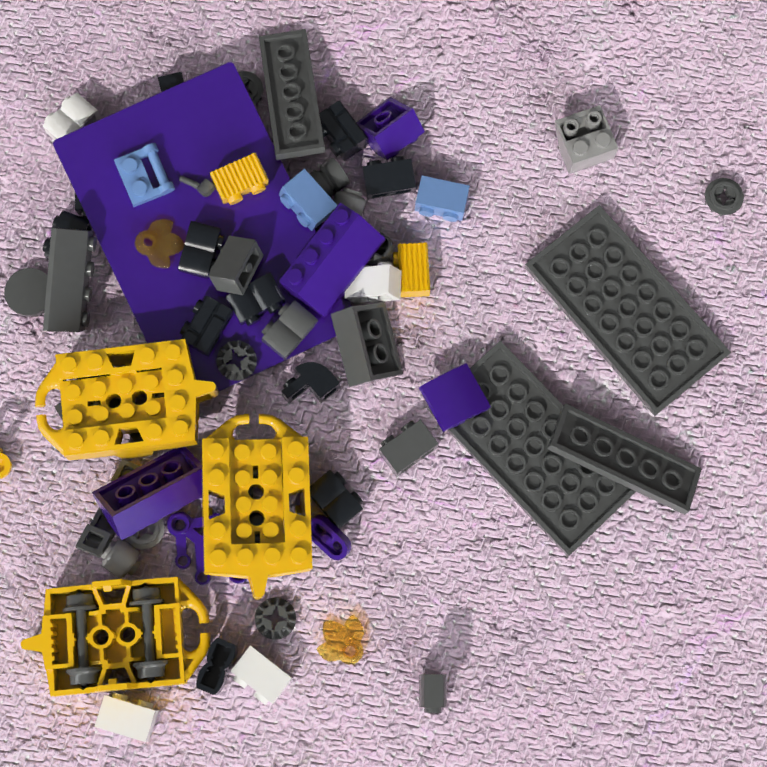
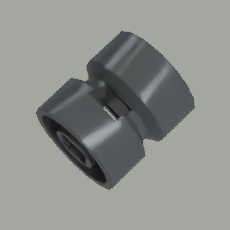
M330 158L321 164L320 171L313 170L309 173L330 197L333 196V190L340 191L350 184L345 171L334 158Z

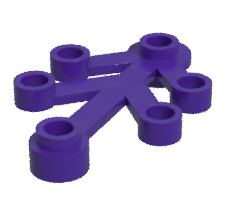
M175 512L167 521L168 531L176 537L177 556L175 564L180 569H187L191 565V558L187 555V537L195 544L197 569L194 577L195 581L199 585H207L211 580V575H207L205 582L198 580L199 574L204 573L203 535L194 530V528L202 527V517L191 518L185 512ZM214 513L213 516H209V519L219 516L221 514ZM182 520L185 522V526L179 530L176 528V523ZM183 556L187 557V564L184 566L179 565V559ZM229 577L236 584H242L248 580Z

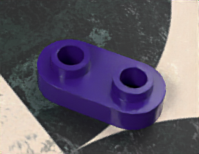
M315 515L311 518L312 541L331 559L341 560L350 553V539L335 524L323 515Z

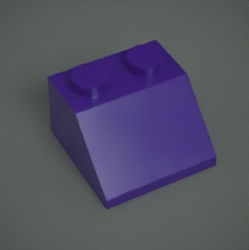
M392 97L356 122L368 137V145L377 155L386 160L397 156L400 150L408 144L417 141L419 136L425 132L414 109Z

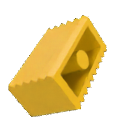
M256 153L210 172L213 184L223 204L229 202L230 205H234L242 201V196L250 192L253 195L263 192L266 189L265 186L269 184V179Z
M428 243L398 244L397 252H393V266L398 267L402 271L401 297L429 296Z

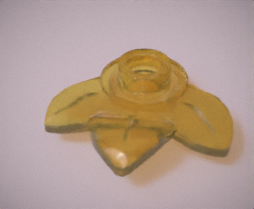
M168 219L152 222L148 230L140 232L135 238L137 251L142 255H146L150 263L157 268H169V256L181 252L185 245L178 235L171 233L173 222ZM144 239H150L152 246H146Z
M351 615L344 626L335 621H324L323 635L326 642L316 649L320 656L330 662L341 660L349 665L359 662L363 656V647L360 642L364 636L363 626L359 619ZM347 647H354L355 654L353 656L345 654Z

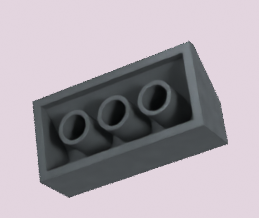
M51 228L43 331L82 332L85 331V327L89 326L90 313L87 312V302H90L92 298V287H89V278L94 274V262H91L92 252H95L97 243L96 237L93 236L94 231Z

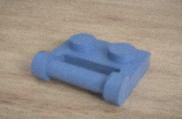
M156 143L148 144L142 149L114 159L133 207L175 190L173 183L169 182L157 154L159 150ZM147 157L160 184L159 187L154 189L141 161Z

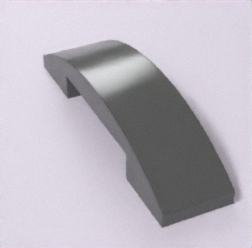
M122 459L111 482L140 466ZM100 507L90 525H86L75 546L77 549L99 558L116 534Z

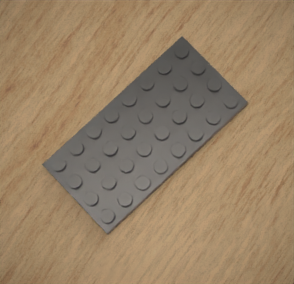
M600 205L524 266L654 416L731 353Z
M499 341L470 368L491 407L487 411L469 418L464 423L447 431L568 557L636 491L547 449L560 411L564 405ZM428 406L427 410L433 415L432 411Z

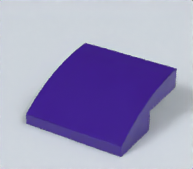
M467 363L419 387L443 432L464 423L467 419L483 413L491 407Z

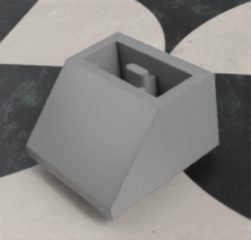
M601 105L555 120L554 122L560 154L569 174L614 159L619 148Z

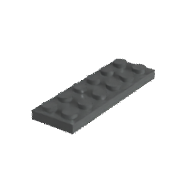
M306 29L259 36L276 160L326 153Z
M566 403L560 411L547 448L684 515L690 511L702 468Z

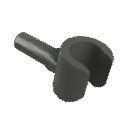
M182 175L179 181L197 189L204 197L210 196L215 190L213 183L206 178L201 184Z

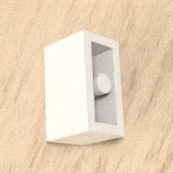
M379 262L377 266L365 265L345 291V299L357 305L401 300L402 271L392 266L390 262Z
M251 645L231 670L235 674L233 680L244 689L247 685L256 691L253 696L265 705L268 701L274 704L293 679Z
M113 692L112 696L104 695L94 727L143 742H149L159 710L153 709L154 703L138 699L137 704L127 701L129 696Z

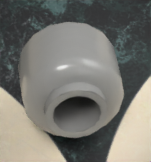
M343 188V191L336 192L333 200L337 205L339 203L344 204L361 217L366 204L365 199L361 197L362 193L348 188Z
M119 539L116 542L112 540L101 556L103 559L102 566L118 578L124 577L127 573L132 576L141 564L137 561L140 553L138 549L125 540Z

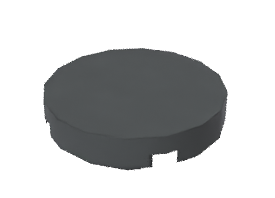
M25 268L13 273L7 280L4 289L5 300L9 308L23 317H38L42 315L45 310L47 274L35 268Z

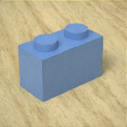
M305 169L287 182L279 192L283 205L288 209L291 208L297 214V219L301 225L308 227L311 231L325 221L338 206Z
M422 175L415 202V211L427 217H432L433 215L441 216L444 220L450 222L462 221L470 186Z

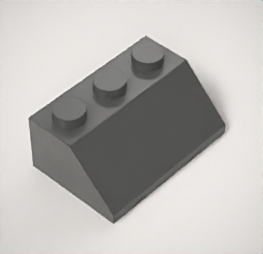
M385 302L352 306L331 314L349 387L403 374Z

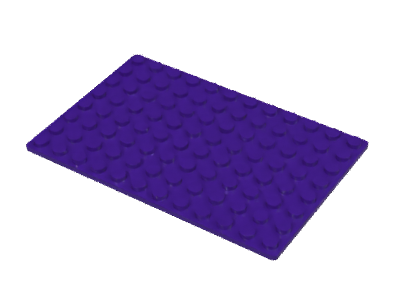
M232 62L221 65L53 141L55 151L147 343L180 340L183 336L180 334L186 321H192L195 313L192 311L199 299L204 301L206 295L232 309L226 298L231 293L217 291L210 278L205 279L182 273L178 270L191 221L221 228V235L225 236L223 246L229 236L256 240L264 256L250 283L265 274L271 273L285 298V302L282 303L283 306L287 302L291 305L294 301H297L318 319L314 328L286 360L336 337L331 314L352 307L350 301L345 299V293L324 318L287 293L279 282L314 237L316 231L315 229L311 231L308 227L301 225L297 219V214L291 208H286L280 200L279 192L290 181V178L282 161L276 160L274 145ZM156 143L159 150L157 154L168 180L173 183L175 190L133 207L114 159L142 149L148 144ZM256 153L269 179V184L265 186L266 189L256 195L250 192L242 196V201L230 205L229 202L226 204L222 203L216 188L210 196L204 197L197 189L179 181L182 175L199 184L205 178L213 183L210 172ZM149 158L142 159L141 161L153 189L159 187L160 184ZM221 250L216 251L214 259L218 258ZM269 311L260 315L261 320L251 326H247V324L241 325L234 313L209 357L188 346L196 380L214 382L219 392L243 381L227 379L220 373L217 367V354L220 348L229 341L240 340L249 344L255 351L257 365L254 372L248 378L286 361L262 341L264 336L261 333L270 321L275 323L280 318L279 311L270 314ZM232 351L233 359L226 363V365L235 364L240 371L242 370L240 367L241 361L247 356L238 357L237 353L235 354Z

